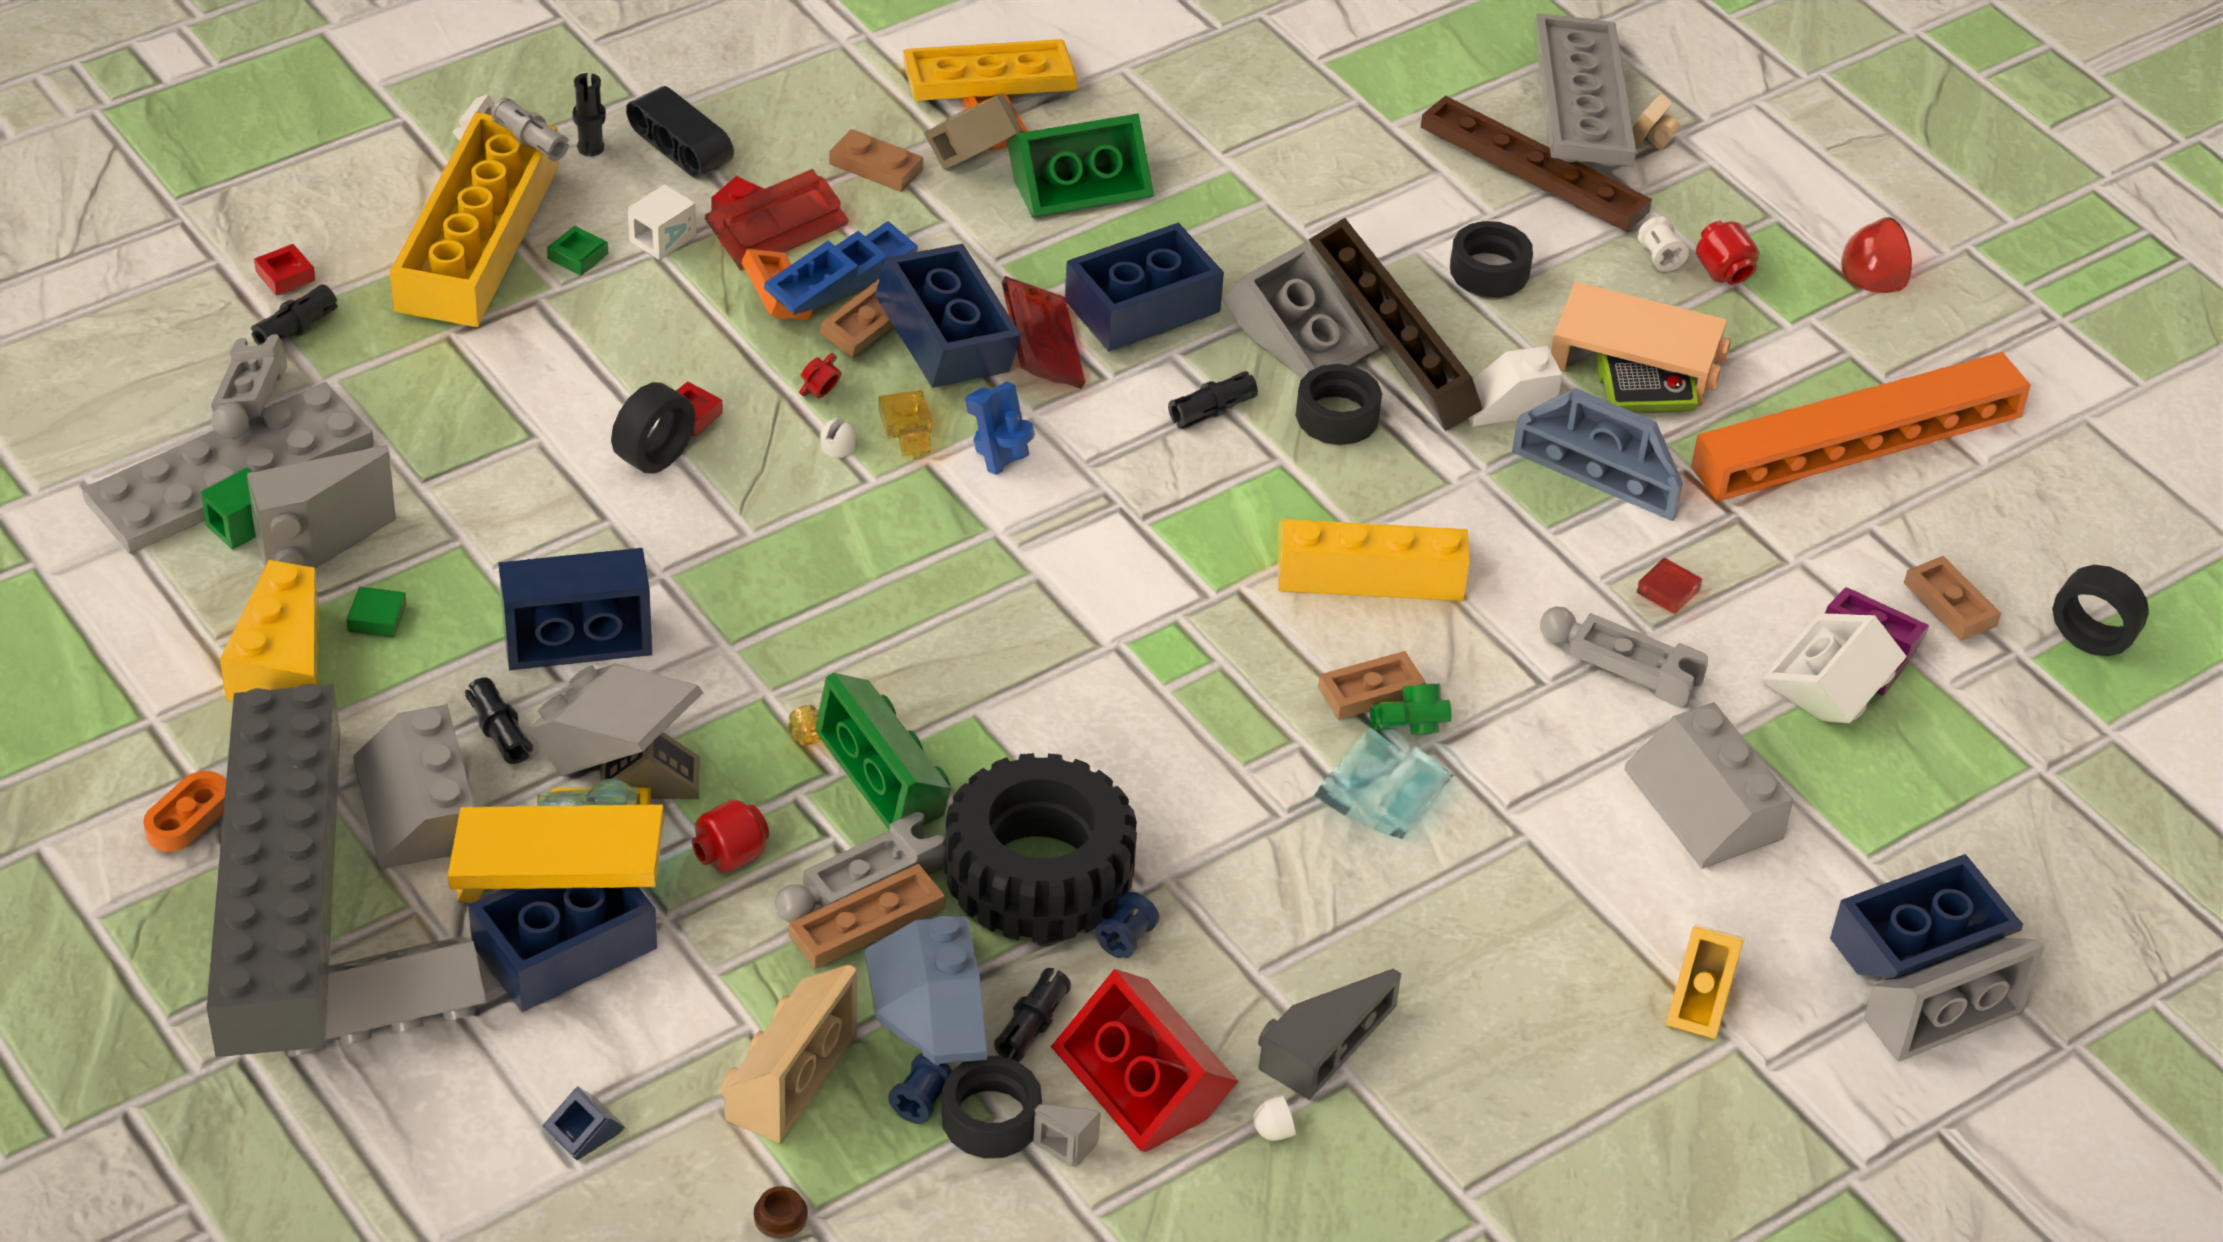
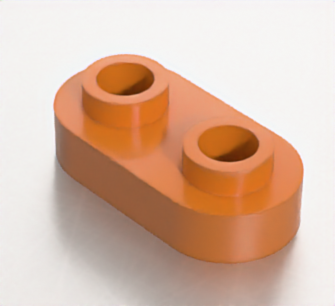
M198 771L186 776L145 814L143 823L147 842L153 848L165 852L177 851L191 844L223 815L226 779L213 771Z

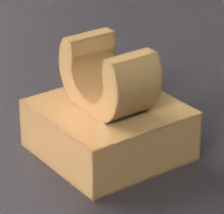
M1662 93L1645 109L1632 127L1636 148L1648 137L1654 147L1663 150L1671 141L1669 136L1672 137L1681 127L1674 117L1665 115L1674 102Z

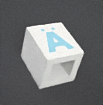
M664 184L628 207L629 241L658 260H661L696 237L695 203Z

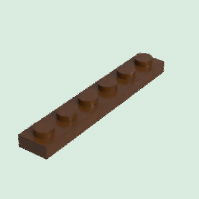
M1446 95L1422 114L1420 128L1610 223L1612 226L1628 232L1650 212L1651 198L1579 162H1565L1559 158H1551L1549 147Z

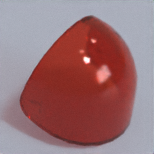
M1884 217L1855 232L1843 249L1841 269L1844 276L1854 285L1867 291L1891 293L1904 289L1909 283L1911 276L1912 254L1908 238L1902 226L1895 219Z

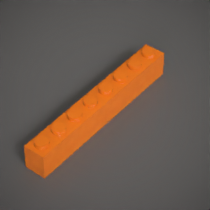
M2000 352L1697 434L1691 468L1718 502L2021 418L2031 384L2007 356Z

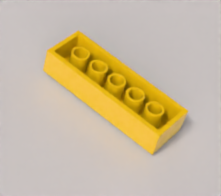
M475 112L390 270L393 311L478 327L559 168V160L551 161L536 148L519 143L511 131L492 120L494 115ZM547 125L553 130L557 131L556 126Z

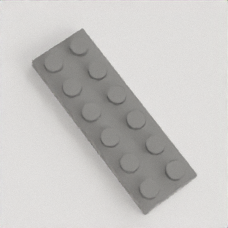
M1537 13L1534 23V34L1551 158H1559L1565 162H1595L1608 167H1617L1619 165L1633 167L1636 147L1616 23Z
M324 382L264 408L260 416L249 420L247 431L236 439H224L214 430L82 488L84 502L126 551L132 554L205 521L200 491L248 467L253 472L364 450L374 445L373 431L328 383Z

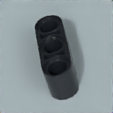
M661 86L628 102L626 105V115L633 130L694 178L712 171L731 161L734 157L733 145L727 133L667 86Z

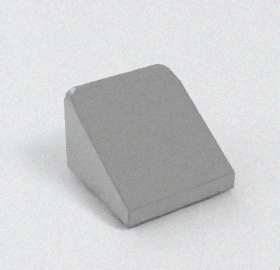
M1039 1104L1035 1109L1033 1142L1067 1164L1077 1167L1098 1143L1101 1113L1089 1108Z

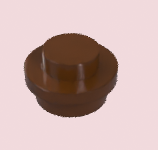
M777 1186L766 1190L754 1206V1223L757 1229L771 1238L783 1239L798 1234L807 1223V1205L798 1192L789 1187Z

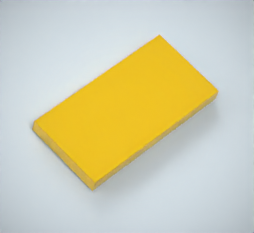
M1062 39L903 50V64L914 101L966 98L970 96H996L1001 93L1012 95L1077 90V76L1065 42Z
M663 805L460 807L447 876L449 889L656 887L665 819Z

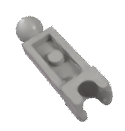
M277 334L270 335L264 343L258 346H247L246 338H240L235 341L230 351L232 361L211 403L214 413L212 416V427L224 439H236L247 431L249 420L261 415L275 381L283 378L287 369V360L282 341Z
M1555 606L1549 608L1543 613L1540 620V630L1543 636L1550 642L1562 643L1571 640L1569 655L1656 690L1655 697L1678 707H1687L1692 686H1701L1704 681L1708 666V656L1682 643L1672 647L1592 613L1588 615L1583 624L1576 622L1573 613L1565 607Z
M914 812L891 823L890 831L804 870V886L799 884L787 885L778 892L775 899L776 911L780 918L790 923L812 913L817 904L825 907L916 864H920L928 875L941 870L945 864V839L941 835L924 839L922 831L924 814Z

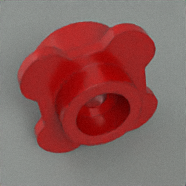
M830 353L823 361L819 357L813 359L803 369L801 378L804 380V384L799 391L801 396L804 397L811 392L817 398H822L835 387L841 378L842 372L833 365L837 359L834 353Z

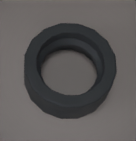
M1481 221L1469 224L1460 229L1453 239L1450 274L1459 286L1470 293L1483 297L1498 298L1513 295L1524 288L1530 278L1533 245L1525 233L1514 226L1502 222ZM1480 253L1497 254L1507 258L1511 263L1489 265L1479 262L1471 256Z
M1343 364L1322 365L1309 371L1300 380L1295 416L1299 426L1309 436L1319 441L1337 445L1357 443L1368 438L1378 426L1382 391L1377 380L1368 372L1355 366ZM1327 397H1342L1358 403L1361 408L1345 412L1333 411L1320 406L1316 401Z
M651 382L640 387L627 399L614 422L611 436L614 453L643 473L655 474L664 470L678 459L688 445L694 431L696 419L694 404L687 397L664 383ZM659 419L656 428L653 430V432L651 433V435L648 437V435H649V433H650V430L652 429V427L654 426V424L656 423V421Z
M2094 564L2079 568L2067 579L2057 593L2052 607L2054 622L2063 637L2076 648L2092 655L2100 656L2120 654L2129 648L2144 628L2149 615L2147 598L2134 580L2126 573L2110 566ZM2078 595H2093L2107 601L2121 616L2123 626L2105 625L2094 620L2084 611L2079 602Z
M987 1056V1060L963 1062L948 1075L942 1089L943 1129L951 1143L971 1155L982 1158H1004L1020 1152L1033 1141L1035 1109L1039 1104H1042L1041 1085L1033 1072L1016 1060L1002 1056ZM997 1091L1008 1094L1019 1101L1023 1110L1016 1117L1004 1122L987 1123L973 1119L963 1112L961 1103L969 1096L979 1092Z

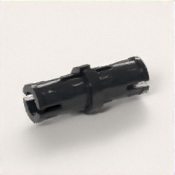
M588 73L579 74L574 79L576 106L573 108L572 116L578 131L577 150L584 156H587V143H590V156H597L604 151L602 124L605 122L606 109L601 104V78L593 73L591 75L592 86H588Z
M321 284L295 301L287 300L282 303L280 309L275 314L252 325L251 330L253 332L251 335L257 345L264 343L270 335L277 334L281 341L293 334L301 335L309 329V325L315 320L337 309V298L327 285Z
M1243 371L1217 383L1214 381L1206 382L1200 386L1199 390L1170 400L1168 404L1170 417L1174 423H1177L1178 427H1183L1209 415L1214 417L1220 416L1226 412L1227 408L1255 398L1258 394L1257 384L1254 377L1249 375L1248 371Z
M483 677L471 682L468 685L471 690H465V697L478 714L479 727L486 737H491L494 740L506 763L518 764L529 757L527 752L533 751V745L518 724V714L513 706L503 701L491 679Z
M1046 968L1040 974V978L1029 994L1018 999L1013 1006V1017L1002 1033L994 1040L995 1050L1000 1056L1008 1058L1015 1048L1016 1051L1011 1059L1020 1062L1025 1057L1026 1051L1037 1035L1048 1030L1053 1022V1019H1051L1053 1017L1052 1013L1071 989V982L1063 972L1058 970L1050 982L1049 979L1054 974V968Z

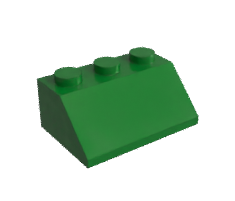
M1139 113L1023 132L1007 139L1014 182L1032 218L1154 197Z
M832 673L826 676L815 732L887 829L890 831L891 823L914 812L924 814L922 826L943 816L951 791L949 779L945 772L938 766L934 767L925 755L917 735L911 730L907 731L897 718L894 706L889 698L883 694L880 695L869 680L839 673Z

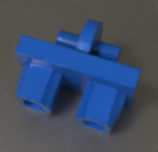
M1006 381L992 390L982 387L966 397L967 412L976 416L979 429L973 438L977 453L984 455L988 472L997 475L1010 462L1023 459L1029 455L1027 443L1034 438L1035 432L1031 422L1022 420L1015 384Z

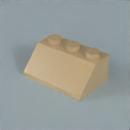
M845 965L804 978L790 996L785 995L781 998L775 1009L772 1022L764 1032L758 1031L754 1035L746 1058L738 1068L732 1067L723 1080L721 1096L724 1097L726 1121L778 1144L782 1143L857 1036V968Z

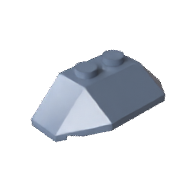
M1577 388L1569 390L1521 414L1517 419L1512 453L1673 521L1677 516L1683 482L1657 422Z
M938 916L933 919L915 920L865 949V960L873 1006L878 1022L906 1043L923 1050V1056L933 1064L987 1060L980 975L967 916Z

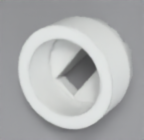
M841 418L827 421L820 433V448L822 452L834 458H843L851 455L856 449V432L850 422H843Z
M1283 1095L1266 1100L1258 1106L1254 1113V1126L1260 1136L1270 1141H1279L1296 1135L1293 1119Z

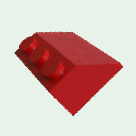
M1114 969L1051 1045V1048L1142 1152H1147L1206 1121L1239 1082L1148 979Z

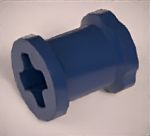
M1136 892L1125 893L1118 901V910L1110 919L1102 920L1095 928V937L1099 941L1100 946L1116 958H1129L1136 950V941L1144 932L1152 931L1159 923L1160 916L1157 908L1148 898ZM1134 909H1138V912L1133 915ZM1120 935V942H1117L1116 939Z
M923 1053L916 1055L911 1062V1072L904 1082L893 1086L889 1092L888 1100L893 1110L907 1121L913 1123L926 1122L932 1115V1104L942 1093L947 1077L952 1072L950 1066L947 1063L933 1064L923 1056Z

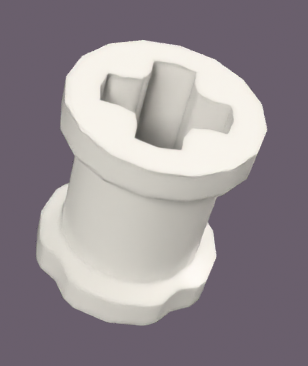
M1664 216L1654 217L1646 221L1639 229L1638 241L1643 248L1650 250L1652 253V263L1657 270L1670 272L1678 269L1686 262L1689 256V248L1683 240L1675 236L1674 225L1670 219ZM1653 231L1656 233L1659 239H1656L1652 236ZM1667 249L1673 251L1675 256L1672 257Z

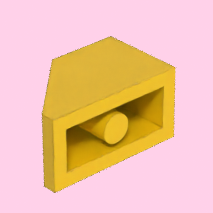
M1698 924L1693 926L1666 1025L1716 1039L1744 945V937Z

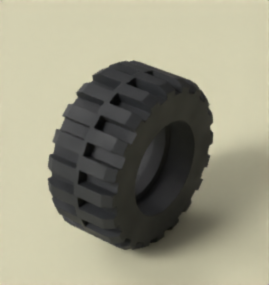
M1034 753L1020 754L1019 759L1009 761L1008 757L995 761L991 764L989 771L983 767L969 778V784L964 783L960 786L953 796V803L948 807L945 834V874L947 875V886L951 895L958 899L960 908L972 918L977 915V923L992 932L996 928L1000 929L1007 938L1019 941L1020 936L1033 938V943H1047L1050 937H1059L1060 941L1075 938L1077 931L1082 929L1085 933L1094 930L1103 918L1109 919L1118 910L1120 898L1125 893L1130 892L1132 888L1137 841L1135 812L1129 805V799L1118 785L1113 787V780L1100 770L1094 773L1090 770L1088 763L1076 758L1073 762L1063 760L1062 755L1048 753V758L1035 757ZM1043 836L1064 841L1076 848V850L1059 857L1034 858L1018 854L1004 845L1024 837Z

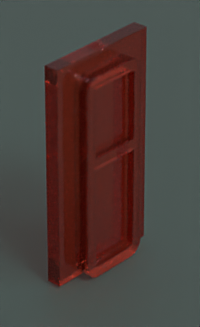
M813 169L706 213L704 218L740 271L744 270L741 262L747 249L784 253L844 227L849 222L840 208L841 202L827 181L823 177L818 176Z
M1005 276L1001 283L1008 314L1021 333L1017 347L1020 368L1027 370L1032 375L1055 383H1065L1082 389L1086 382L1065 297Z

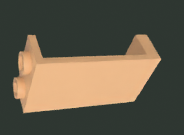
M1575 282L1554 332L1551 354L1561 371H1566L1575 347L1696 377L1698 378L1696 385L1698 406H1701L1706 391H1715L1721 366L1716 365V363L1725 364L1731 339L1724 337L1727 319Z

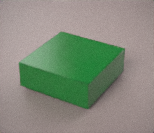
M575 225L547 247V259L580 276L609 254L607 241Z
M359 586L347 617L348 631L395 637L407 605L406 592Z

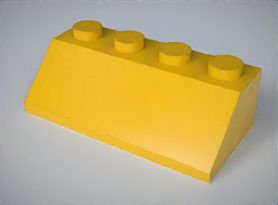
M1291 519L1279 520L1278 591L1464 601L1470 562L1468 529Z

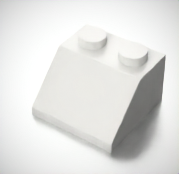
M1818 613L1762 677V680L1767 686L1820 721L1850 723L1865 712L1867 703L1874 694L1894 678L1895 670L1907 656L1875 615Z

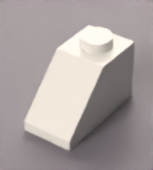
M1548 346L1505 352L1473 379L1483 409L1468 418L1472 427L1517 420L1521 414L1559 396L1562 373Z

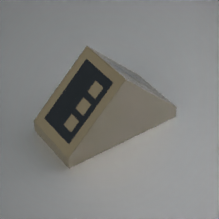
M662 732L643 752L601 764L600 787H651V799H699L700 756Z

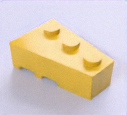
M268 560L220 658L226 700L233 701L234 693L247 692L257 688L275 690L297 688L306 684L318 686L320 608L314 567Z

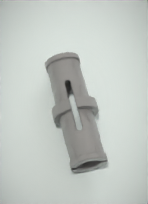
M506 97L497 101L493 106L491 114L494 116L492 120L511 131L515 139L522 145L536 148L551 161L560 160L567 153L569 144H567L568 138L547 126L545 119L536 112L529 113Z

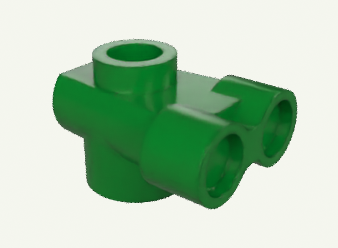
M1440 684L1402 687L1403 702H1379V704H1372L1370 707V722L1373 731L1392 730L1397 727L1410 726L1411 735L1439 733V724L1451 722L1452 717L1450 701L1442 700Z

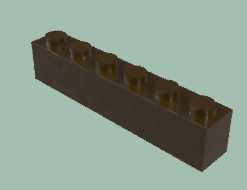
M1346 218L1308 239L1313 253L1380 349L1444 431L1451 429L1483 409L1472 376Z

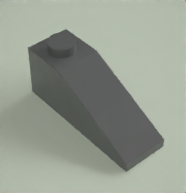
M1392 968L1294 1004L1279 1020L1271 1019L1263 1028L1258 1039V1045L1261 1047L1259 1070L1310 1100L1397 1006L1401 973Z

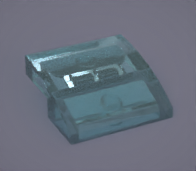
M1369 727L1320 785L1314 796L1341 814L1375 831L1403 839L1454 775L1416 746L1406 755Z

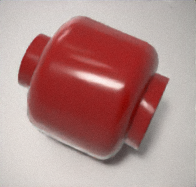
M1715 221L1703 229L1701 232L1702 238L1696 247V255L1712 280L1719 283L1727 282L1729 285H1736L1748 279L1756 271V263L1760 252L1741 223L1735 221L1724 223L1722 221Z
M735 799L729 800L702 814L696 820V837L692 839V848L697 859L703 865L707 866L710 864L719 872L731 873L758 859L764 853L766 840L770 834L763 814L753 804L746 805L743 801Z

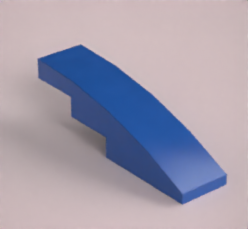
M887 221L866 236L858 230L836 246L827 240L766 281L764 289L795 315L825 306L873 284L880 279L885 258L917 252L918 246Z

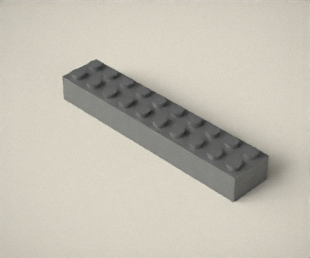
M306 684L297 688L275 690L257 688L247 692L234 693L207 996V1013L215 1057L325 1047L340 753V726L334 685L316 686Z

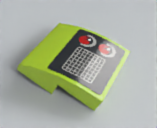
M1596 352L1599 381L1604 382L1606 400L1634 413L1695 411L1698 405L1694 377Z

